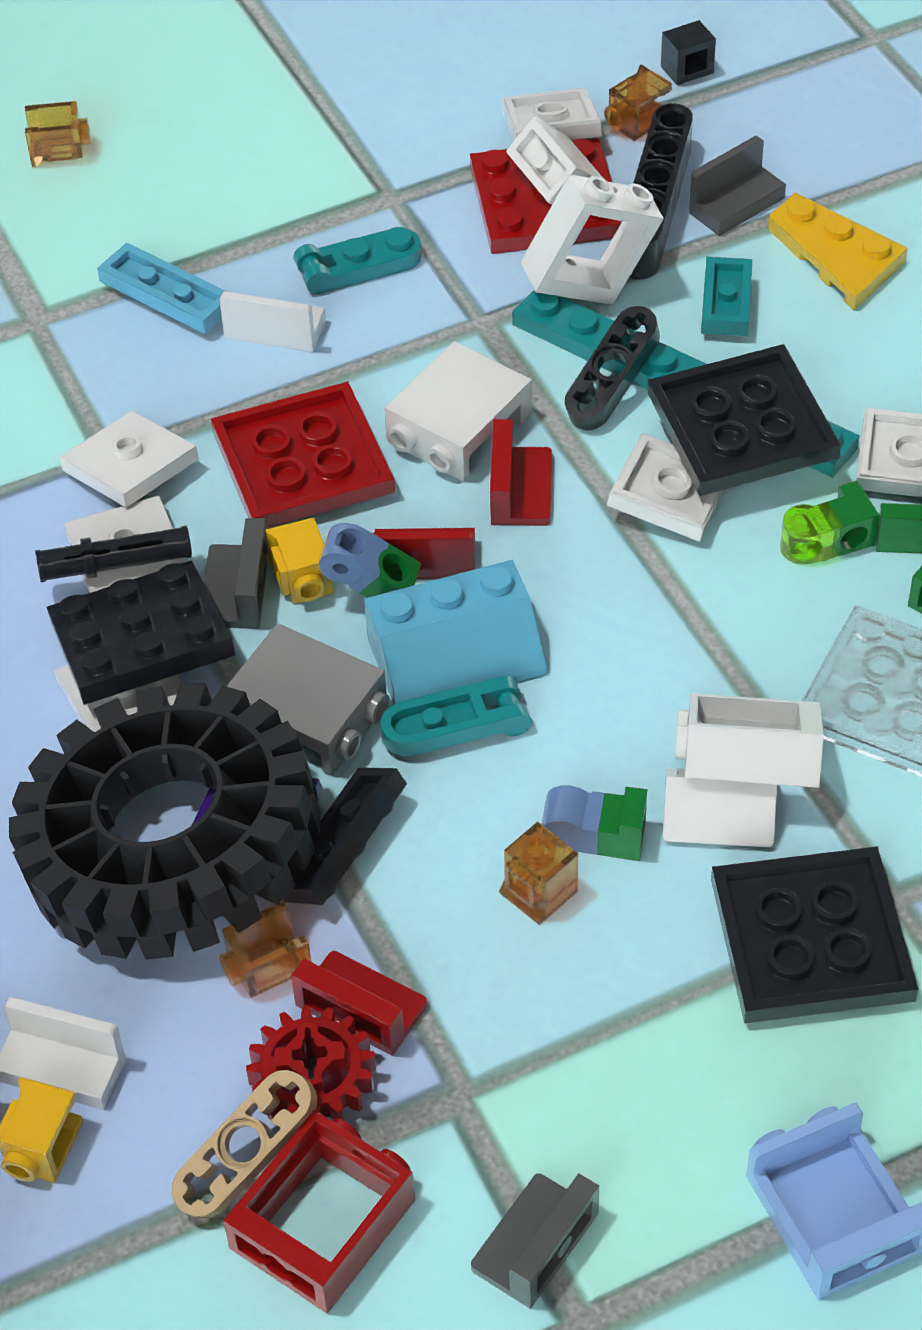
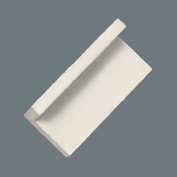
M532 117L506 150L507 154L550 204L554 203L569 174L587 178L591 176L603 178L567 135L535 117Z
M224 291L219 299L224 338L314 352L326 323L325 307Z
M666 768L663 838L667 842L771 847L774 844L777 785L685 778V769Z
M9 997L4 1010L11 1030L0 1051V1082L19 1087V1077L73 1091L76 1094V1103L105 1110L126 1062L118 1027L110 1022Z

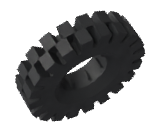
M180 683L173 705L169 704L162 685L136 691V713L127 715L118 698L94 708L93 710L101 729L94 732L76 719L56 735L64 754L43 748L28 766L34 782H19L12 800V805L17 816L9 817V839L15 850L12 853L40 912L53 928L58 925L60 926L66 939L84 949L95 940L101 955L127 959L137 940L145 960L173 957L176 932L184 930L192 951L196 952L220 943L214 923L215 919L224 916L238 933H241L262 919L254 895L278 906L295 887L289 869L306 871L315 852L311 835L320 834L321 812L317 803L319 797L299 738L288 721L282 723L278 710L262 699H258L250 705L245 691L222 686L212 700L206 683ZM173 781H193L216 790V793L212 794L211 797L212 803L204 815L189 828L174 836L151 842H134L124 840L118 834H111V829L115 827V819L123 807L134 797L154 786Z

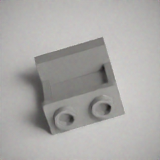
M279 623L274 626L227 685V687L245 691L250 705L258 699H262L278 710L281 722L288 721L297 734L300 744L320 754L322 771L334 775L344 760L350 761L355 756L360 747L362 736L372 723L377 724L380 722L383 712L388 709L390 697L386 692L385 670Z

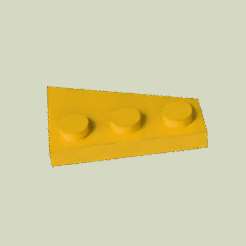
M796 192L769 215L768 230L800 260H809L819 270V278L828 287L835 285L845 294L844 302L854 311L906 262L907 247Z

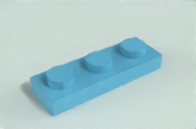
M127 242L97 267L100 282L204 334L222 319L219 299L225 290Z

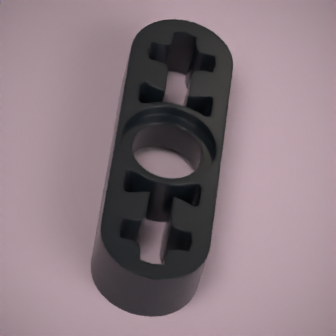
M633 306L623 310L617 316L565 396V407L571 423L577 428L594 430L607 422L660 340V331L656 316L650 309L642 306ZM641 325H644L646 332L637 331L631 339L628 330H638ZM629 344H630V348H631L632 353L627 349V346H628ZM618 359L626 364L624 370L619 375L608 377L600 373L601 366L609 360ZM593 383H595L596 386L598 387L597 392L595 391V387H594V384H593ZM595 398L596 408L588 406L583 412L580 410V403L589 404Z

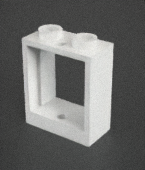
M569 174L521 260V264L537 293L613 305L664 218L656 206L652 194L641 185H623L608 182L598 176L587 178ZM590 215L622 221L600 260L568 255Z
M690 693L689 710H678L675 759H686L685 778L819 788L824 739L820 702Z

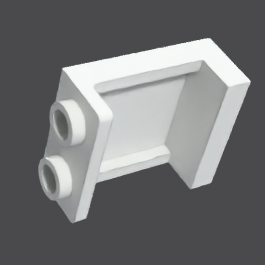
M453 341L384 408L386 439L397 450L407 452L430 464L437 471L447 473L463 481L470 474V455L493 433V419H513L514 422L521 425L532 414V379Z

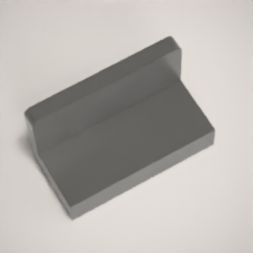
M756 135L695 169L691 174L689 214L718 236L785 198L786 184L762 167L764 140Z
M245 518L242 545L212 544L209 546L203 583L226 628L260 629L269 562L265 532L267 529L266 519Z
M541 1173L535 1174L472 1259L471 1271L531 1309L599 1213V1185L578 1173L566 1189Z

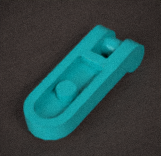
M393 227L388 230L351 238L319 248L313 244H304L296 249L293 259L298 270L303 273V280L308 291L320 294L412 269L420 263L422 249L420 237L416 232L404 227Z
M501 676L398 702L383 712L380 724L382 742L389 751L401 756H414L504 733L506 736H518L529 730L532 726V719L527 707L518 701L521 697V692L516 679L512 676ZM493 705L495 709L486 710V706Z

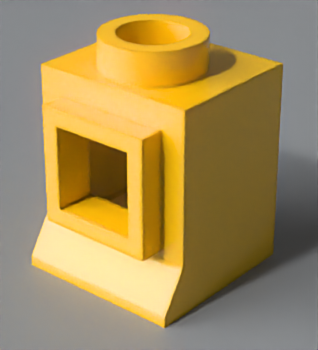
M314 517L265 530L269 563L273 567L283 596L289 595L292 604H297L334 594L333 581L323 575L319 569V560L325 544Z
M19 1077V1099H12L0 1124V1150L4 1156L1 1168L10 1176L22 1181H33L35 1178L55 1183L83 1124L82 1115L70 1112L75 1103L76 1094L73 1091Z

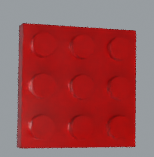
M599 138L572 141L606 181L612 182ZM507 149L470 153V170L491 254L527 250L552 206L507 154ZM590 215L574 244L612 239L622 221Z
M348 381L211 418L212 432L248 518L266 519L267 528L395 493L394 477Z

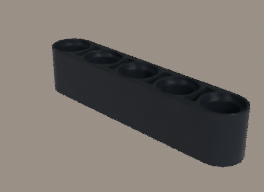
M668 103L661 105L655 110L633 184L643 186L652 194L653 200L664 219L629 278L632 279L652 277L657 273L662 260L691 154L693 113L688 107L681 104Z

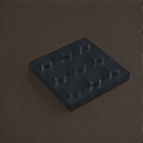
M785 344L648 380V395L699 496L840 458L841 444Z
M192 560L182 564H169L157 572L135 579H122L114 582L109 587L88 594L71 595L59 603L46 607L50 622L84 705L236 656L232 638Z
M878 846L712 867L711 883L744 1024L916 1002L919 989Z

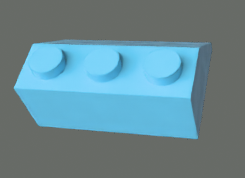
M513 559L364 599L367 639L378 667L385 670L386 687L393 704L501 676H512L518 683L547 675V666L530 596Z

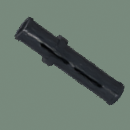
M187 525L180 528L91 542L90 537L80 539V544L41 551L39 549L35 550L40 583H43L47 580L86 574L87 579L96 578L97 572L140 566L184 557L192 558V548Z

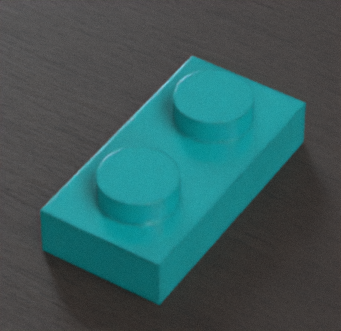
M706 256L701 334L748 336L753 259Z

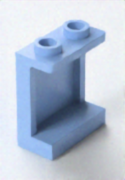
M852 1103L841 1109L835 1106L824 1108L814 1114L806 1124L787 1132L782 1129L771 1131L759 1138L749 1150L746 1177L817 1300L922 1254V1203L920 1202L911 1207L907 1205L862 1132L863 1112L857 1103Z

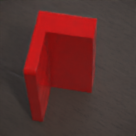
M493 419L490 478L491 525H549L551 514L552 449L549 447H513V419Z
M475 528L375 529L373 533L421 563L417 579H441L475 570Z
M338 951L329 952L320 966L303 958L291 974L295 1006L301 1009L303 1006H309L312 1014L319 1018L327 1007H331L334 1012V1020L337 1023L350 1015L354 1018L356 1033L366 1031L369 1035L370 1045L391 1056L395 1054L427 1008V998L424 995Z

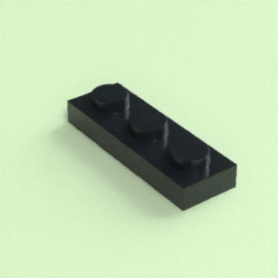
M357 768L320 820V834L311 835L315 852L306 871L289 869L295 887L283 899L285 903L324 905L326 900L335 893L339 881L355 858L364 851L367 841L382 819L391 812L394 802L407 785V782L397 768Z

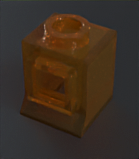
M639 65L637 73L609 89V106L604 110V116L608 125L633 141L647 134L653 114L661 106L654 100L672 91V83L644 65Z
M77 101L25 106L28 128H25V136L32 168L44 161L52 162L83 158V145L91 144L88 118H80Z
M537 821L504 849L505 879L499 893L540 925L578 892L579 854Z
M284 901L261 911L262 918L241 933H238L233 925L222 929L226 949L225 953L219 955L222 969L233 987L240 983L244 985L250 998L291 980V974L303 958L311 961L309 943L305 936L302 935L296 939L293 936L289 909Z

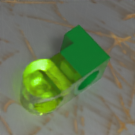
M858 481L839 486L836 499L815 506L807 504L795 505L786 511L782 522L781 554L795 564L804 565L818 561L822 562L875 546L880 515Z

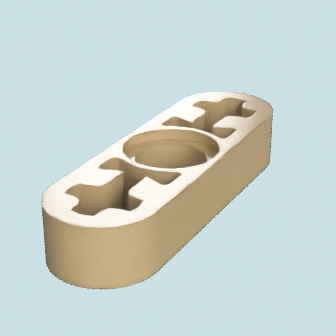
M281 1070L270 1074L178 1170L172 1182V1197L177 1207L185 1214L198 1218H212L222 1213L280 1152L312 1111L316 1110L317 1094L311 1082L298 1073L289 1070ZM283 1086L292 1090L298 1086L300 1090L296 1093L295 1100L300 1106L297 1111L292 1113L283 1109L270 1121L280 1127L275 1136L265 1123L252 1117L258 1108L262 1114L267 1116L275 1110L280 1103L279 1098L275 1095L278 1088ZM252 1127L260 1136L261 1145L259 1152L250 1161L238 1162L230 1153V1139L238 1129ZM216 1153L220 1162L227 1168L236 1171L237 1176L231 1181L228 1175L221 1173L209 1187L214 1195L211 1202L208 1203L198 1199L192 1203L190 1198L194 1195L195 1188L191 1181L196 1176L208 1179L220 1168L218 1165L210 1162L211 1157Z

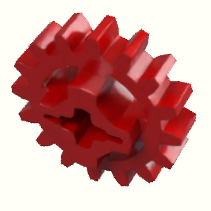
M303 1006L301 1019L293 1021L286 1012H282L279 1014L281 1027L278 1030L266 1025L260 1029L263 1044H250L249 1054L252 1064L246 1066L248 1082L252 1086V1092L270 1074L281 1070H289L298 1073L311 1082L317 1094L315 1111L326 1118L331 1117L332 1120L334 1118L344 1120V1108L348 1107L358 1112L363 1109L362 1093H373L374 1090L372 1072L376 1071L374 1051H370L368 1033L366 1031L356 1033L353 1017L349 1015L337 1023L334 1020L333 1008L327 1007L319 1018L312 1017V1011L309 1006ZM311 1057L314 1058L315 1062L314 1079H309L308 1074L309 1058ZM283 1086L278 1088L275 1095L279 1098L280 1103L268 1116L269 1120H272L283 1109L292 1113L297 1111L300 1106L295 1100V1095L300 1090L298 1086L292 1090Z

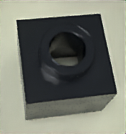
M700 20L662 32L661 68L676 85L713 74L716 38Z

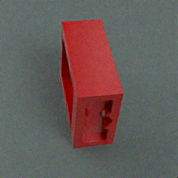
M313 1110L223 1220L229 1249L328 1314L414 1203L413 1172L407 1162L395 1152L389 1149H382L380 1152L364 1142L356 1129L346 1121L339 1118H334L331 1121ZM320 1158L382 1196L331 1262L270 1223V1220Z

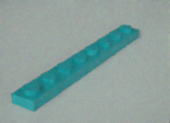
M535 290L512 311L513 326L587 361L614 322V320L565 297L537 293ZM632 329L628 330L630 338L632 339V337L637 331ZM658 342L633 383L648 390L649 379L706 365V363ZM629 344V345L627 346V349L632 353L631 348H630V344ZM612 359L605 362L601 368L619 375L624 370L626 364L621 360ZM828 421L841 444L840 458L809 467L834 478L858 449L860 435Z

